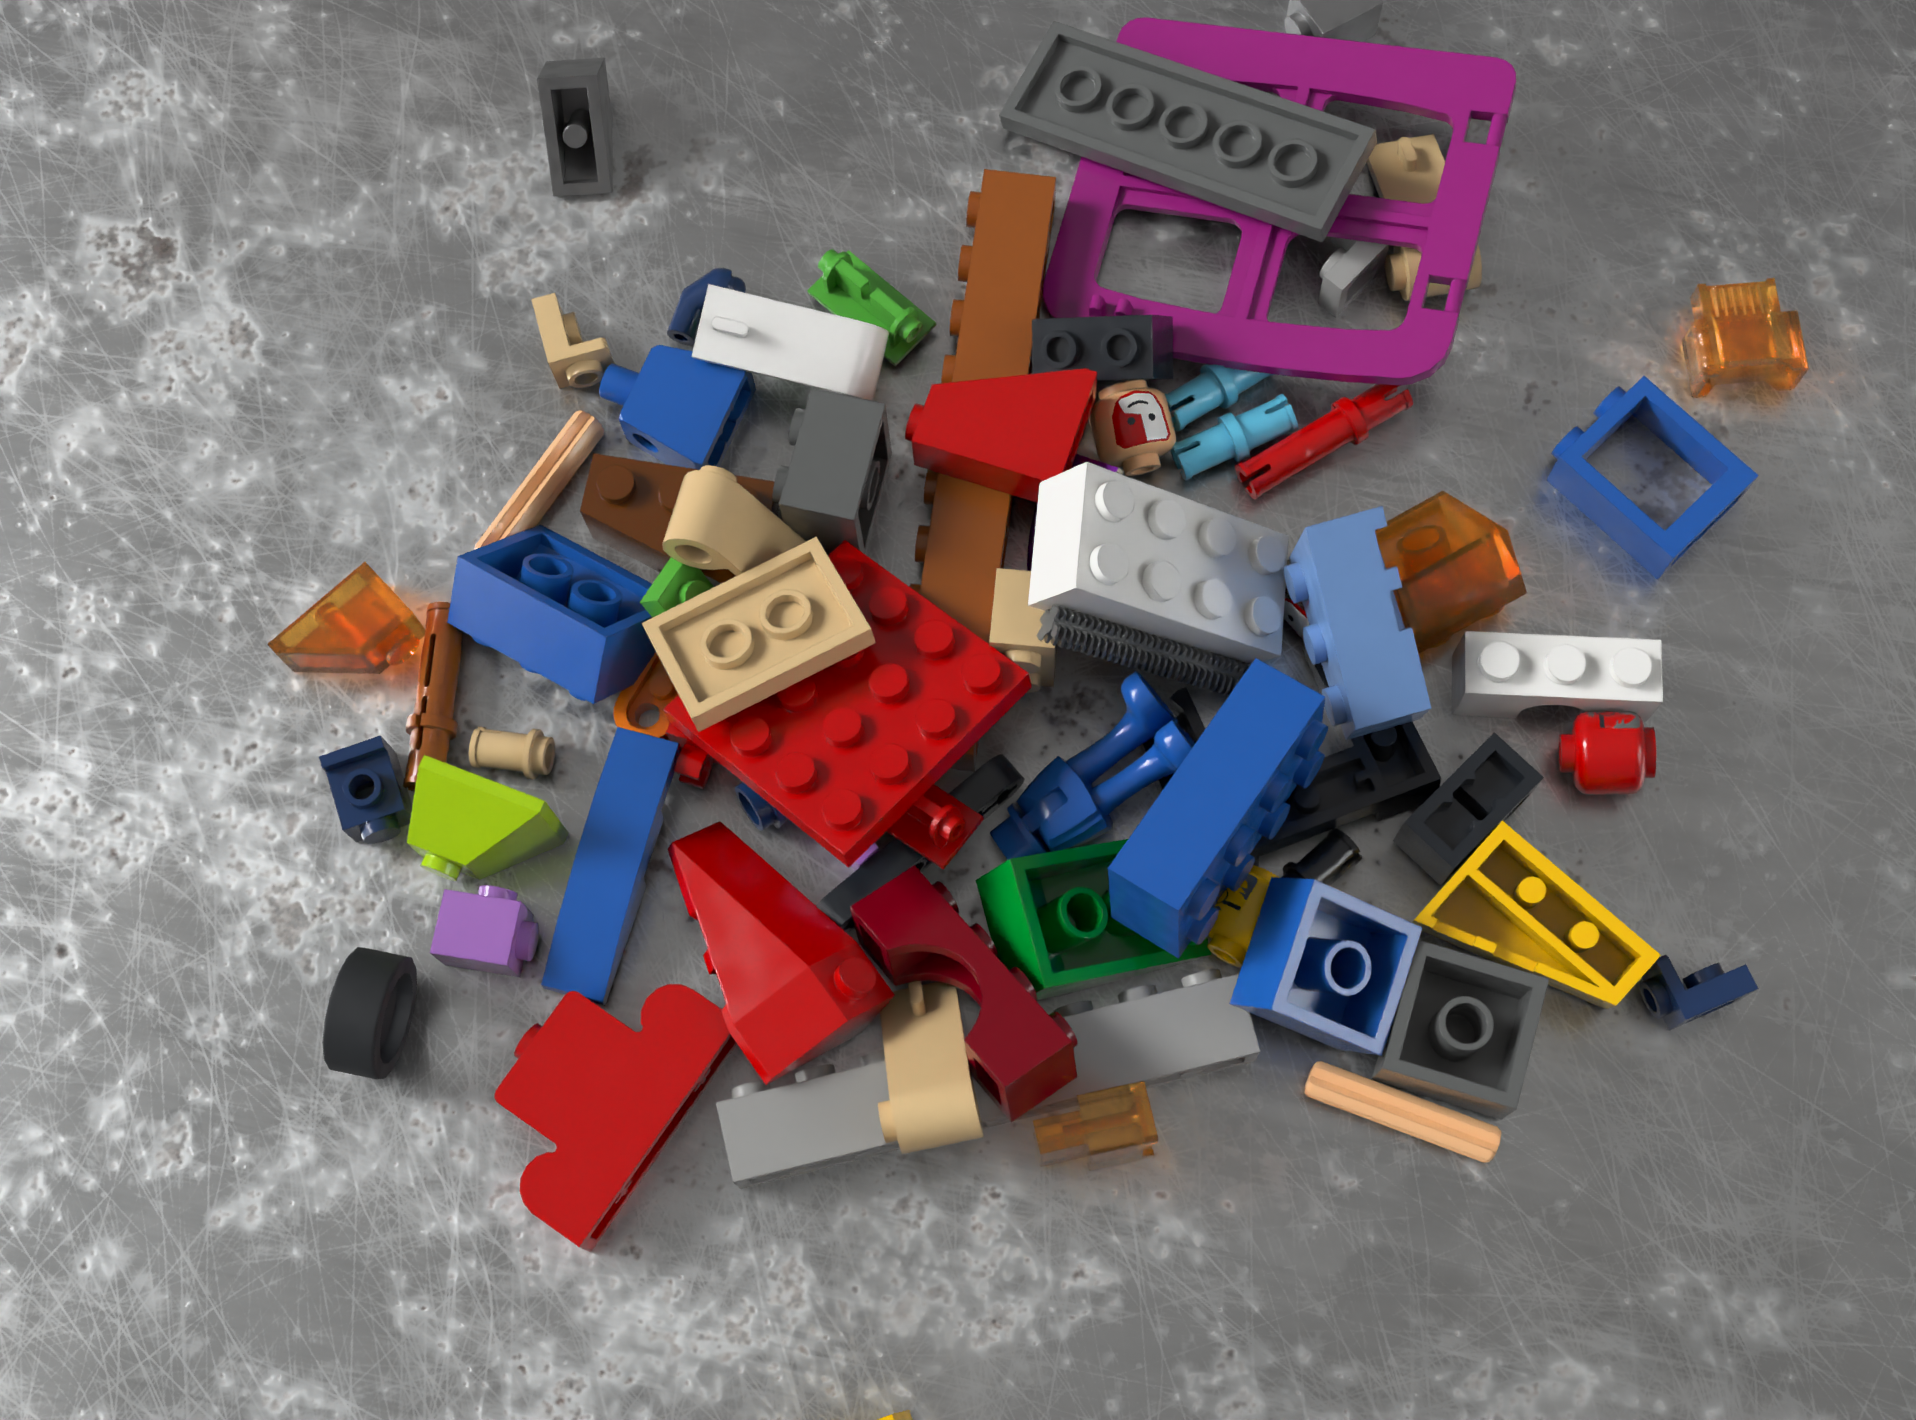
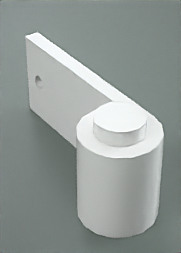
M708 284L691 357L709 363L813 387L814 389L873 401L889 332L882 327L863 321Z

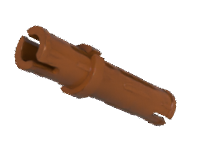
M434 602L427 605L426 631L421 654L414 713L407 717L405 731L410 735V749L403 787L415 792L418 767L423 756L426 755L446 763L450 740L455 739L458 723L453 719V707L464 632L447 623L450 603Z

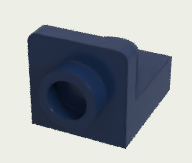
M1667 955L1659 957L1642 976L1643 981L1640 982V992L1648 1010L1655 1018H1663L1669 1031L1735 1003L1759 989L1746 964L1724 973L1720 963H1715L1683 978L1682 980L1687 988L1685 990Z

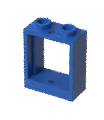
M1643 376L1627 392L1620 386L1616 387L1594 411L1593 414L1598 420L1585 432L1578 426L1574 427L1556 445L1551 454L1557 461L1547 481L1658 580L1744 496L1759 475L1647 377ZM1632 415L1712 485L1666 530H1663L1586 461Z

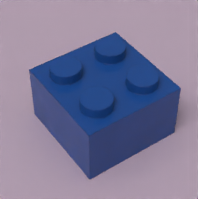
M1271 877L1229 1004L1336 1049L1382 1056L1423 927L1315 879Z

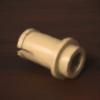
M479 726L472 733L469 744V761L472 767L523 772L527 779L532 780L536 779L539 774L548 775L553 767L555 741L553 737L544 736L541 729H531L528 734L491 730Z

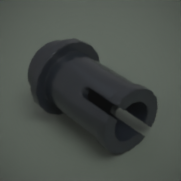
M1334 828L1327 834V837L1299 862H1288L1282 868L1284 875L1281 878L1315 879L1331 886L1349 868L1359 863L1362 855L1359 854V848L1347 834Z

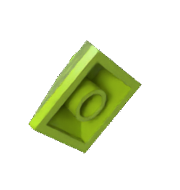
M423 756L418 767L407 844L423 858L420 865L423 869L451 881H457L460 873L481 880L565 843L569 832L545 800L432 757Z

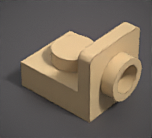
M555 293L531 299L547 361L559 389L568 386L584 388L600 382L607 367L612 363L615 364L606 338L601 337L584 342L575 312L564 314Z

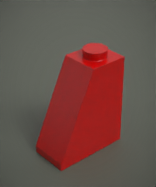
M1083 368L932 384L925 405L916 403L913 406L906 426L905 440L912 443L914 465L1038 503L1040 482L1072 468L1096 399L1097 372Z

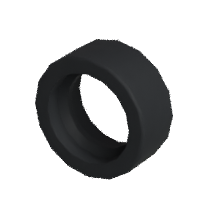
M357 947L346 958L333 986L324 1021L323 1057L330 1070L371 1079H385L394 1069L403 1051L415 1008L417 969L412 957Z

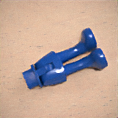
M1138 671L1125 678L1121 685V693L1127 707L1126 713L1118 724L1104 737L1068 760L1057 756L1018 798L1016 802L1020 807L1014 803L1008 806L1007 811L1010 816L990 831L992 838L1007 860L1074 848L1113 829V821L1109 814L1143 788L1165 776L1175 773L1195 745L1190 735L1178 724L1179 721L1173 712ZM1154 738L1153 746L1140 758L1111 778L1095 787L1092 786L1095 780L1122 758Z

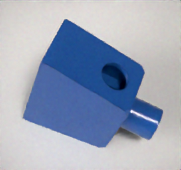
M657 345L651 348L640 373L614 363L607 367L600 383L599 396L623 406L619 422L626 439L632 445L666 465L698 470L708 465L720 467L756 391L751 372L693 359L691 357L693 351L664 345Z

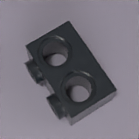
M1126 315L1032 319L1033 374L1086 368L1097 372V381L1173 379V317L1162 315Z
M1494 732L1404 822L1393 842L1441 886L1476 851L1501 821L1505 822L1518 809L1544 777Z

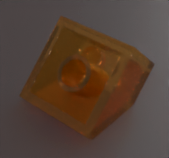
M1445 491L1435 494L1388 520L1387 527L1379 528L1375 531L1386 569L1394 566L1398 567L1402 588L1395 589L1393 592L1405 628L1411 627L1413 629L1419 654L1428 648L1443 645L1453 634L1476 621L1498 614L1504 609L1505 605L1527 593L1508 530Z

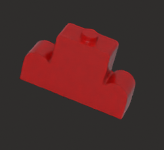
M668 984L656 989L646 998L641 1009L640 1023L643 1029L640 1032H635L579 992L570 991L564 995L543 1026L536 1023L524 1034L514 1052V1056L518 1060L496 1089L494 1097L498 1104L557 1146L556 1151L553 1153L546 1152L536 1156L525 1167L520 1178V1194L523 1203L533 1215L578 1247L592 1252L736 1047L737 1043L727 1029L720 1007L687 986Z

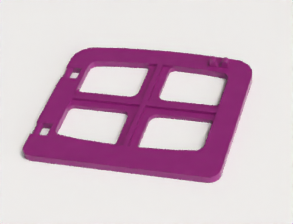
M1148 17L1136 18L1125 24L1118 34L1116 41L1118 43L1264 92L1275 93L1281 98L1323 112L1326 105L1330 102L1344 101L1407 112L1448 123L1452 127L1453 133L1437 196L1433 202L1422 204L1349 194L1327 234L1328 237L1414 248L1420 251L1422 255L1404 322L1398 328L1392 330L1339 329L1269 322L1268 315L1287 246L1294 237L1300 234L1081 157L1044 279L1043 299L1050 317L1172 316L1174 359L1282 376L1403 386L1427 379L1445 364L1453 347L1459 323V314L1465 290L1468 286L1498 165L1500 148L1516 92V72L1513 66L1506 60L1497 57ZM1471 119L1491 121L1486 144L1465 142ZM1124 209L1226 222L1240 228L1242 236L1220 311L1216 314L1140 299L1100 287L1097 284V277L1116 215ZM1430 283L1450 285L1444 311L1424 308Z

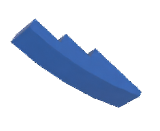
M617 727L593 797L558 915L541 983L544 989L561 994L576 991L590 1001L605 1006L646 889L644 875L664 821L661 810L681 752L679 743Z

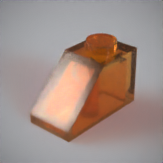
M363 562L267 645L293 672L381 674L390 665L396 666L409 659L419 647V640L425 636L426 629L414 613L366 562Z

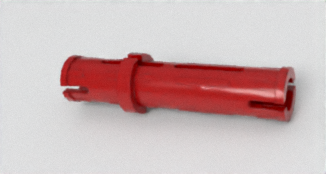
M1375 384L1351 400L1345 396L1338 399L1331 405L1332 411L1314 420L1247 461L1235 465V471L1240 483L1245 482L1260 472H1264L1261 476L1250 481L1249 486L1245 487L1248 495L1256 500L1263 493L1333 453L1345 444L1351 442L1354 445H1358L1369 437V430L1400 412L1412 408L1413 399L1408 388L1387 401L1384 399L1394 394L1397 388L1402 385Z

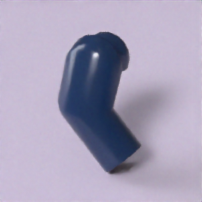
M715 268L684 288L666 332L667 335L678 343L694 345L708 284L745 293L746 286L744 281L739 277L732 276L730 269Z

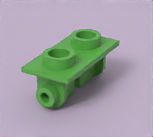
M830 249L820 259L818 268L823 272V276L807 290L808 294L834 315L863 321L886 329L889 332L884 357L894 366L936 326L934 320L849 250L837 253L834 249Z

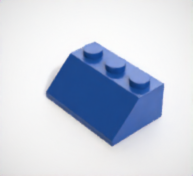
M543 525L535 526L459 555L457 558L447 623L471 635L475 642L492 647L519 662L520 666L525 670L540 674L562 686L577 699L595 704L634 685L656 653L642 625L643 622L652 617L640 603L652 583Z

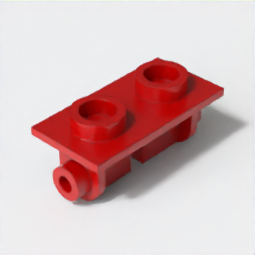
M933 784L887 832L944 870L982 823L984 817Z

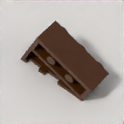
M593 453L580 513L594 539L660 572L671 558L663 550L662 543L683 478L688 472L698 469ZM735 475L738 484L779 518V504L773 503L772 499L775 481ZM700 569L714 587L736 577L728 569Z

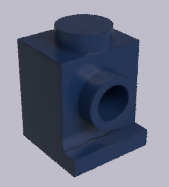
M381 735L319 756L321 767L326 772L342 830L356 843L363 840L366 844H375L390 840L401 833L400 827L410 824L412 803L408 789L403 787L404 776L398 756ZM375 785L373 793L368 798H356L357 791Z

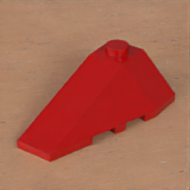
M721 821L672 842L667 850L689 916L699 921L708 948L703 957L709 975H717L726 1002L721 1011L727 1029L766 1085L862 1033L895 996L859 944Z

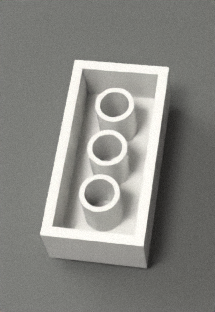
M1085 462L1039 484L1028 606L1043 611L1051 610L1053 605L1061 606L1064 609L1068 608L1071 611L1075 610L1084 615L1095 616L1104 621L1108 620L1111 623L1121 624L1124 627L1128 626L1131 629L1141 630L1144 633L1147 632L1157 637L1160 636L1164 639L1174 640L1177 643L1187 644L1190 647L1200 648L1203 651L1207 650L1216 655L1220 654L1221 656L1251 664L1255 658L1263 662L1281 656L1286 589L1284 566H1287L1289 535Z

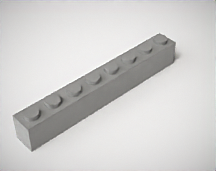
M1210 969L1182 978V988L1158 993L1156 985H1145L1119 993L1117 995L1119 1003L1093 1009L1092 1001H1080L1055 1009L1054 1011L1058 1012L1068 1022L1078 1041V1045L1073 1048L1077 1078L1015 1121L1255 1062L1261 1051L1250 1012L1229 1004L1239 974L1222 978L1220 969ZM884 1050L860 1057L862 1067L836 1073L833 1064L815 1066L797 1072L795 1074L797 1083L771 1089L770 1083L766 1085L763 1080L750 1082L732 1088L730 1090L732 1099L716 1102L733 1183L740 1189L900 1150L898 1141L885 1143L878 1111V1102L890 1100ZM972 1077L982 1128L985 1129L1009 1123L1010 1120Z

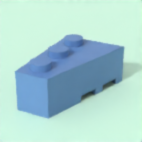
M1383 506L1305 527L1289 557L1290 565L1284 566V578L1290 598L1293 603H1303L1309 626L1303 627V638L1308 656L1313 665L1322 663L1329 687L1322 689V695L1325 696L1324 707L1327 717L1332 726L1341 725L1345 740L1420 720L1432 709L1413 629L1411 627L1405 628L1393 592L1395 589L1402 588L1398 567L1394 566L1386 569L1375 533L1376 529L1387 527Z

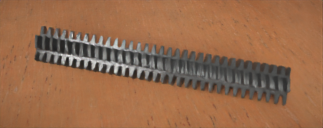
M1053 605L1051 610L1047 609L1041 616L1040 622L1042 626L1037 634L1040 641L1044 639L1047 644L1050 640L1054 646L1058 642V646L1061 648L1065 645V648L1068 650L1070 647L1075 652L1078 649L1081 654L1085 651V654L1088 656L1092 653V656L1095 658L1098 655L1102 660L1104 657L1107 661L1112 659V662L1115 664L1118 661L1122 666L1124 663L1127 667L1132 665L1133 669L1137 667L1140 671L1145 669L1147 673L1150 671L1153 675L1158 673L1160 677L1164 675L1166 679H1169L1171 676L1173 681L1176 679L1180 683L1184 681L1185 684L1197 685L1200 689L1203 686L1205 690L1216 691L1218 694L1222 692L1224 696L1230 695L1251 665L1221 656L1220 654L1216 655L1207 650L1203 651L1200 648L1190 647L1187 644L1177 643L1174 640L1171 641L1167 638L1157 637L1154 634L1144 633L1141 630L1131 629L1128 626L1124 627L1121 624L1111 623L1108 620L1104 621L1095 616L1084 615L1075 610L1071 611L1068 608L1057 607L1056 605Z

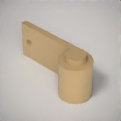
M1434 134L1413 138L1401 137L1397 141L1376 144L1366 163L1380 198L1425 204L1436 199L1445 160ZM1479 245L1477 246L1466 290L1477 289L1481 284L1482 263ZM1394 246V254L1386 255L1385 258L1387 282L1391 291L1399 290L1402 298L1405 301H1410L1422 254L1414 248ZM1430 283L1426 298L1448 294L1450 285Z
M708 465L701 467L700 470L688 472L684 476L662 546L663 550L670 557L685 565L707 570L728 569L738 576L806 541L738 484L737 478L733 473L721 467Z
M920 981L910 982L906 989L892 991L895 996L880 1012L890 1099L878 1102L880 1123L885 1143L898 1141L901 1153L906 1154L984 1137L964 1042L965 1035L957 987L944 982L922 985Z

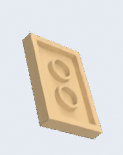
M817 537L642 623L651 644L698 732L876 643L871 627Z

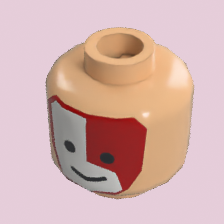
M1145 380L1125 381L1102 389L1098 394L1100 400L1093 405L1089 416L1100 462L1115 467H1123L1125 476L1140 475L1160 468L1159 457L1168 453L1176 442V434L1165 394L1158 389L1148 388Z

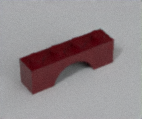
M914 865L850 906L859 944L895 986L916 981L944 982L962 989L979 1004L981 1009L977 1021L964 1040L971 1075L1011 1123L1077 1078L1073 1048L1078 1045V1041L1068 1022L1056 1011L1049 1015L1036 1001V992L1025 974L1015 966L1010 970L1005 967L997 958V950L990 936L979 924L975 923L969 926L959 915V908L955 899L943 883L937 881L931 884Z

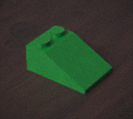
M1128 839L1012 858L975 880L990 937L997 950V958L1008 970L1015 966L1025 974L1036 992V1001L1071 994L1212 955V952L1208 949L1209 942L1206 937L1199 945L1190 941L1178 959L1111 918L1108 867Z

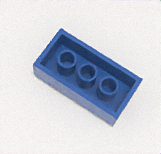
M1254 659L1108 867L1111 918L1178 959L1190 941L1199 945L1205 940L1219 915V910L1214 906L1227 888L1235 892L1241 887L1255 861V857L1250 855V853L1262 836L1271 840L1277 834L1290 810V805L1285 803L1297 784L1303 788H1307L1324 761L1325 754L1320 752L1319 748L1328 731V726L1322 723L1325 696L1261 660Z

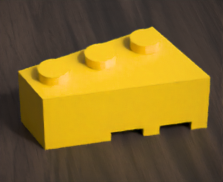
M1503 820L1412 922L1423 927L1422 932L1495 963L1548 978V985L1604 1009L1617 1006L1661 956V954Z

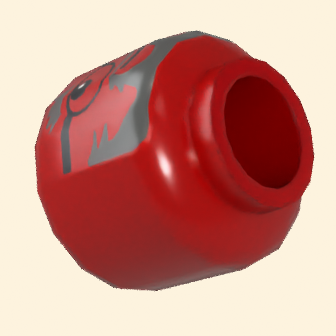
M1631 711L1580 713L1573 722L1572 734L1559 735L1560 773H1572L1576 789L1583 794H1635L1641 790L1645 778H1655L1656 737L1654 727H1644L1641 717Z

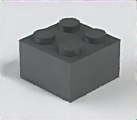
M811 388L806 408H796L792 417L789 430V445L795 447L789 467L781 465L777 471L773 487V503L779 504V518L805 541L817 537L827 555L844 540L865 554L892 455L886 405L881 402Z
M1419 940L1382 1056L1377 1057L1371 1080L1502 1120L1517 1109L1549 979Z

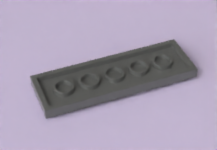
M1053 21L999 114L1003 129L1320 242L1325 240L1377 144L1376 129L1056 21Z

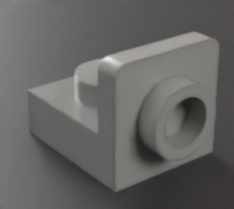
M1330 237V241L1339 249L1329 257L1319 273V277L1323 280L1318 304L1336 318L1383 270L1389 245Z

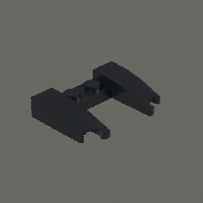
M1304 643L1303 652L1322 695V689L1329 687L1322 663L1312 664ZM1184 687L1177 690L1170 697V706L1179 714L1176 717L1179 721L1178 724L1196 743L1204 732L1205 727L1187 688ZM1413 721L1349 740H1345L1341 725L1334 726L1344 750L1324 757L1317 775L1307 788L1297 784L1285 802L1290 805V810L1277 834L1271 840L1262 836L1250 853V855L1255 857L1253 865L1259 866V857L1368 815L1374 814L1377 821L1422 805L1440 787L1442 778ZM1154 738L1141 745L1143 754L1153 746ZM1173 774L1154 782L1159 794Z

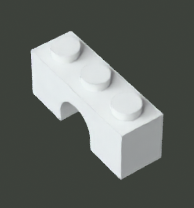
M1465 631L1452 654V715L1516 718L1522 710L1530 707L1565 705L1579 708L1580 713L1631 711L1637 713L1641 717L1643 724H1645L1663 703L1661 640Z

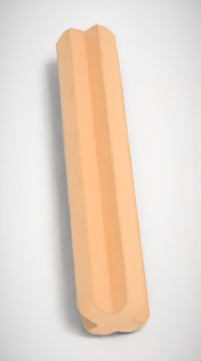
M582 410L576 411L476 543L475 549L533 528L539 523L603 437L604 429L602 424L594 416Z
M1318 1061L1311 1067L1305 1084V1094L1312 1099L1483 1163L1493 1160L1501 1141V1130L1497 1126L1323 1061Z

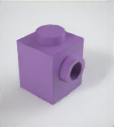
M488 885L479 886L478 894L444 889L430 954L445 966L520 977L524 960L531 961L535 955L539 937V925L537 922H532L534 914L521 901H517L518 893L512 890Z

